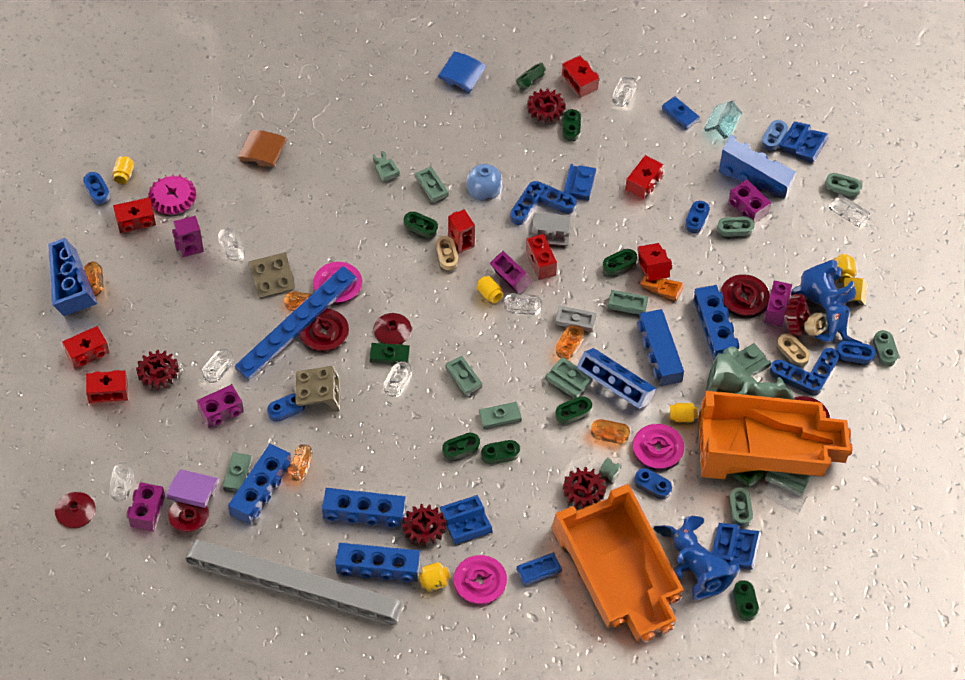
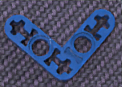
M533 181L529 183L512 208L510 219L516 225L524 224L539 202L563 213L571 214L576 210L577 201L575 197L542 182ZM555 195L557 198L555 200H550L547 198V196ZM525 200H529L532 202V204L526 206L522 202Z
M834 348L824 349L811 373L783 360H775L771 364L770 374L775 379L779 377L784 383L815 396L822 392L837 365L839 353ZM832 356L833 358L830 359L829 364L826 363L827 357ZM823 368L827 371V374L821 375L817 372V369ZM797 374L801 376L802 379L800 381H795L792 379L791 376Z

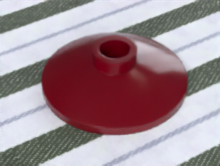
M398 313L384 314L374 324V335L379 342L384 344L400 345L408 340L412 332L410 321Z
M83 492L68 493L60 498L55 506L56 519L67 528H80L87 525L93 519L96 511L94 500Z
M175 501L168 511L170 524L181 532H193L202 528L209 517L207 505L206 508Z

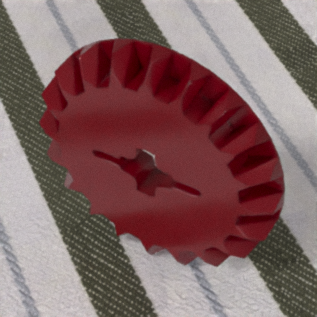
M741 274L732 276L724 282L721 288L724 307H727L730 312H735L736 315L741 314L744 317L750 315L752 317L754 314H759L762 310H765L769 303L770 294L767 286L760 279L751 275ZM742 291L746 296H748L747 300L744 297H741Z
M326 309L299 335L301 341L305 343V346H309L311 350L316 349L319 352L325 350L328 352L330 349L335 350L336 347L342 346V343L346 341L349 335V325L341 313L332 309ZM321 326L327 330V334L321 332Z

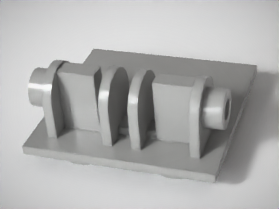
M534 213L532 237L544 234L549 245L568 246L570 215Z

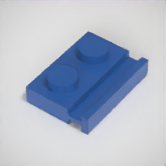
M570 164L564 193L577 199L589 201L596 168L582 165L573 166V164Z

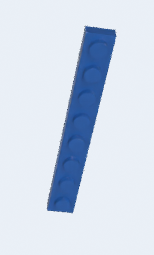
M342 266L235 365V369L247 380L252 379L357 281V277L346 267Z

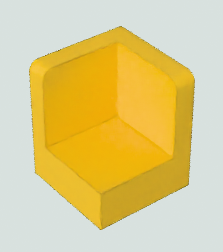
M844 278V287L848 286L851 281L855 283L856 295L854 300L851 301H859L860 304L865 305L867 282L863 278Z

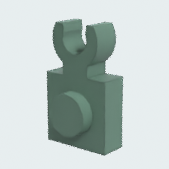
M381 151L382 158H377L375 154L373 155V163L376 164L375 170L383 182L400 176V171L393 160H386V153L384 151Z

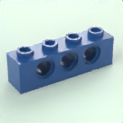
M717 285L695 288L693 301L714 361L718 354H723L725 348L732 346L739 349L738 338L734 337V326L732 322H729L728 308L723 305V294L721 291L719 292Z
M595 348L584 351L576 367L639 409L649 405L657 389Z
M269 443L228 504L229 514L251 525L253 520L260 516L263 505L270 501L273 490L280 486L285 472L288 473L291 469V454Z
M325 488L322 505L323 519L329 521L342 520L349 523L361 522L373 526L377 524L387 525L391 528L402 527L406 509V496ZM387 510L388 512L382 513L380 511Z
M339 542L335 563L336 574L346 577L355 575L366 579L375 577L386 581L395 579L406 583L418 582L420 550ZM356 560L362 561L361 563H358V564L353 563V562L356 561ZM376 562L382 563L379 566L374 565ZM396 564H401V565H402V567H400V568H396V567H394V566H395Z

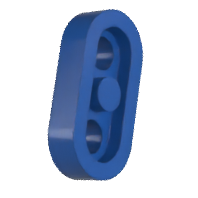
M97 172L87 173L83 178V182L91 199L97 204L106 203L110 198V193L101 175Z
M696 201L692 204L685 223L687 231L699 233L703 230L710 211L708 203Z
M842 341L837 346L839 358L844 361L869 364L874 360L876 354L874 347L869 344Z
M296 393L271 402L267 407L268 417L273 421H282L301 413L305 405L297 406L296 403H293L292 401H296Z
M640 469L636 472L634 482L639 489L658 499H666L671 495L672 484L666 478L649 469Z

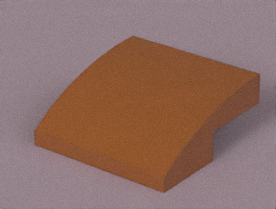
M251 130L238 158L240 161L257 162L258 166L274 167L286 144L287 138L272 132Z

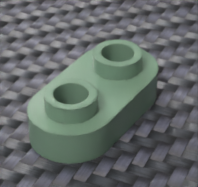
M839 173L829 174L825 182L827 189L850 197L858 196L862 189V183L858 179Z
M725 217L719 220L717 231L725 237L748 236L753 233L755 224L749 217Z
M878 331L873 339L878 360L885 366H893L896 364L899 356L894 338L888 331Z
M735 488L731 491L729 497L732 520L740 527H746L750 525L753 518L750 494L744 488Z

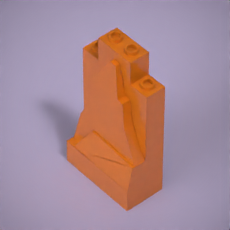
M706 391L698 414L701 477L725 479L726 475L730 473L756 470L824 476L826 470L830 468L831 462L846 463L848 456L852 455L853 445L849 441L851 429L848 428L847 420L826 418V411H823L821 402Z
M629 483L611 490L608 498L578 511L572 506L555 513L551 528L561 548H566L570 553L607 628L612 626L617 628L626 621L636 642L641 640L647 642L653 639L655 634L660 632L665 634L674 629L673 627L677 619L669 604L679 601L684 589Z

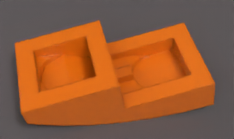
M644 276L640 283L641 287L673 301H677L684 289L682 282L666 278L648 281L646 276Z

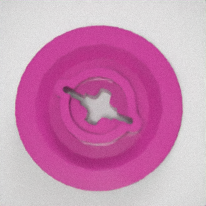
M174 174L169 177L165 175L164 178H158L157 182H153L152 187L149 188L148 197H150L152 207L158 212L178 214L186 211L193 205L196 200V188L187 177L183 178L181 175L174 176ZM169 191L175 192L176 197L172 194L169 195Z
M331 262L322 266L316 272L313 279L314 291H316L342 266L346 267L357 277V281L334 301L336 304L352 300L354 296H358V292L361 291L362 276L358 269L345 262Z
M650 424L640 429L635 435L633 453H635L637 460H640L642 465H647L649 469L653 467L657 470L660 468L666 470L668 467H673L676 463H679L684 453V442L681 435L672 427L664 424ZM656 444H660V451L656 450Z
M485 555L468 557L455 570L454 587L463 600L466 599L471 604L477 603L480 605L481 603H486L488 605L489 602L496 601L499 596H502L506 589V571L502 564L492 557ZM477 577H481V579H486L484 580L483 584L475 582L477 581Z

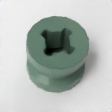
M606 458L599 473H601V477L605 476L613 483L617 479L622 465L619 463L615 464L611 459Z

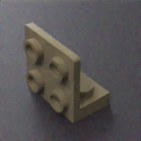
M286 252L248 262L259 298L295 288Z
M334 366L296 372L297 406L325 402L326 405L330 406L332 412L340 411V377Z

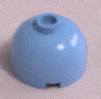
M479 164L470 170L467 176V188L469 194L475 199L482 201L491 197L494 199L502 191V175L493 165Z

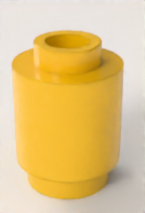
M122 156L117 158L112 173L113 180L116 183L126 184L130 180L134 168V162L130 157Z
M484 276L478 280L476 289L488 302L495 304L502 299L504 295L502 288L491 276Z
M675 403V405H670V421L694 422V418H698V407H694V403Z

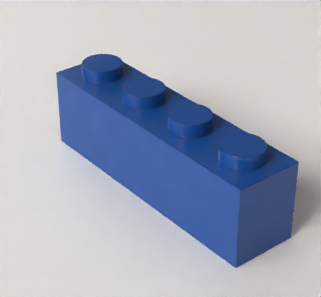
M659 309L640 313L637 328L639 333L642 332L644 348L648 349V360L650 364H653L655 380L658 379L660 386L683 382L684 369L663 310Z

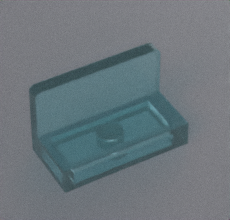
M733 101L716 105L704 130L708 132L716 129L724 139L729 138L742 114L741 110Z

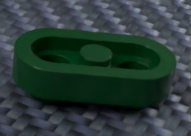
M542 62L532 66L515 80L518 87L525 89L531 86L534 79H538L545 74L546 68Z
M569 109L563 115L562 135L567 141H576L580 137L581 114L575 109Z
M415 211L405 214L404 226L406 229L427 238L437 235L438 223L434 219Z
M623 249L606 257L602 265L604 273L613 276L634 267L637 263V253L632 249Z
M580 396L562 403L556 408L555 418L561 424H569L586 417L592 411V401L585 396Z
M466 433L449 439L443 443L442 454L448 460H456L473 454L480 448V438L475 433Z
M514 440L489 443L484 445L481 450V458L486 464L514 461L520 455V445Z
M740 580L734 585L733 589L737 613L741 619L751 621L757 617L759 612L755 589L749 581ZM750 606L752 609L748 610L745 607Z

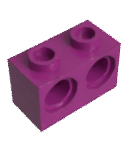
M748 180L730 190L729 202L732 207L742 213L743 217H749L756 223L769 214L772 202Z
M196 215L174 221L175 229H172L176 251L181 252L182 258L204 252L201 230Z
M504 251L499 253L489 263L494 271L519 295L533 283L528 274Z
M773 281L764 323L783 327L792 284Z
M232 384L196 400L198 411L208 428L220 425L223 421L237 417L244 412L242 400Z
M139 483L138 489H135L133 492L132 507H128L126 515L131 527L150 531L155 530L165 499L163 486Z

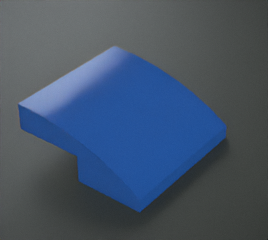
M454 51L439 73L438 78L450 86H453L455 83L469 93L486 68V65L468 55Z
M794 121L779 147L795 157L814 163L829 139L828 133L811 130L810 124Z
M478 495L440 507V511L444 514V519L446 520L447 529L455 545L493 532Z
M719 523L712 554L720 556L727 563L735 562L739 564L740 568L753 570L761 537L760 531L740 529L737 524Z

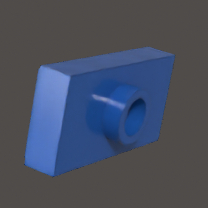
M676 96L662 105V110L686 129H689L700 120V116Z
M554 552L516 566L524 586L562 573V568Z

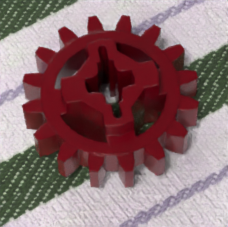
M549 88L546 91L539 89V93L534 91L533 96H529V101H527L528 113H531V118L537 117L538 122L542 119L544 123L547 120L553 123L554 118L559 120L560 116L564 115L566 107L565 98H561V93L556 94V90L550 92Z
M803 294L791 295L785 311L788 330H790L792 335L804 334L805 321L810 317L808 304Z
M156 350V354L149 351L148 357L143 355V361H138V367H136L139 381L142 380L143 386L148 384L149 389L156 386L157 390H159L162 385L164 388H167V383L174 384L173 378L178 379V361L174 359L173 354L167 356L166 350L162 354L159 350Z
M587 467L584 468V471L576 468V473L570 471L569 477L565 476L563 483L564 497H568V503L575 502V508L581 505L583 509L585 505L590 506L593 503L600 502V499L604 500L607 487L605 486V479H601V473L595 475V469L589 472Z
M420 504L419 509L413 506L412 512H406V517H403L402 531H405V538L410 537L411 544L417 541L418 547L421 543L428 547V542H432L435 545L436 538L442 539V534L446 532V520L443 513L438 514L437 507L432 510L431 504L427 508Z

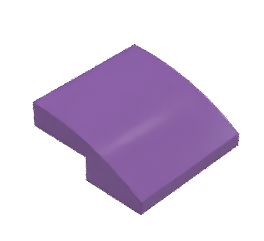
M180 469L168 489L167 499L206 508L210 496L214 494L219 478Z

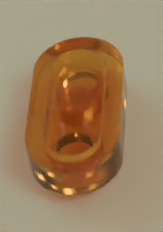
M91 261L85 265L84 270L94 296H97L103 290V269L97 262Z
M296 291L289 292L284 297L285 307L290 311H294L312 294Z
M572 325L565 330L556 345V355L559 358L570 359L574 356L584 339V331L581 327Z
M598 419L591 425V435L597 440L623 444L629 440L630 429L623 423Z
M300 444L296 448L292 464L288 468L291 480L303 481L305 479L313 454L310 445Z

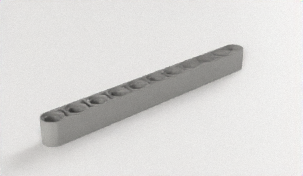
M201 540L193 541L185 559L189 564L389 625L397 624L404 606L403 602L393 597Z

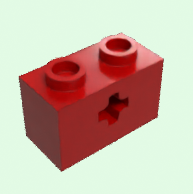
M581 55L562 63V76L580 98L598 90L599 75L590 68L589 63Z
M645 155L628 176L625 190L645 199L648 194H652L655 184L663 179L664 164Z
M150 197L113 205L119 233L131 232L156 225Z
M465 209L448 216V237L454 240L458 254L475 247V224Z
M541 234L527 238L526 253L538 280L556 276L557 261L545 235Z
M659 243L637 247L638 263L648 281L670 277L672 261L670 258L668 259L666 250L662 249Z
M98 326L62 341L64 351L74 369L85 366L88 362L102 358L110 353L107 341Z
M113 370L109 372L95 371L93 373H86V395L88 402L101 403L128 400L126 371Z

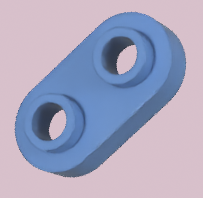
M775 120L770 124L762 138L763 148L773 151L779 147L788 130V126L784 121Z

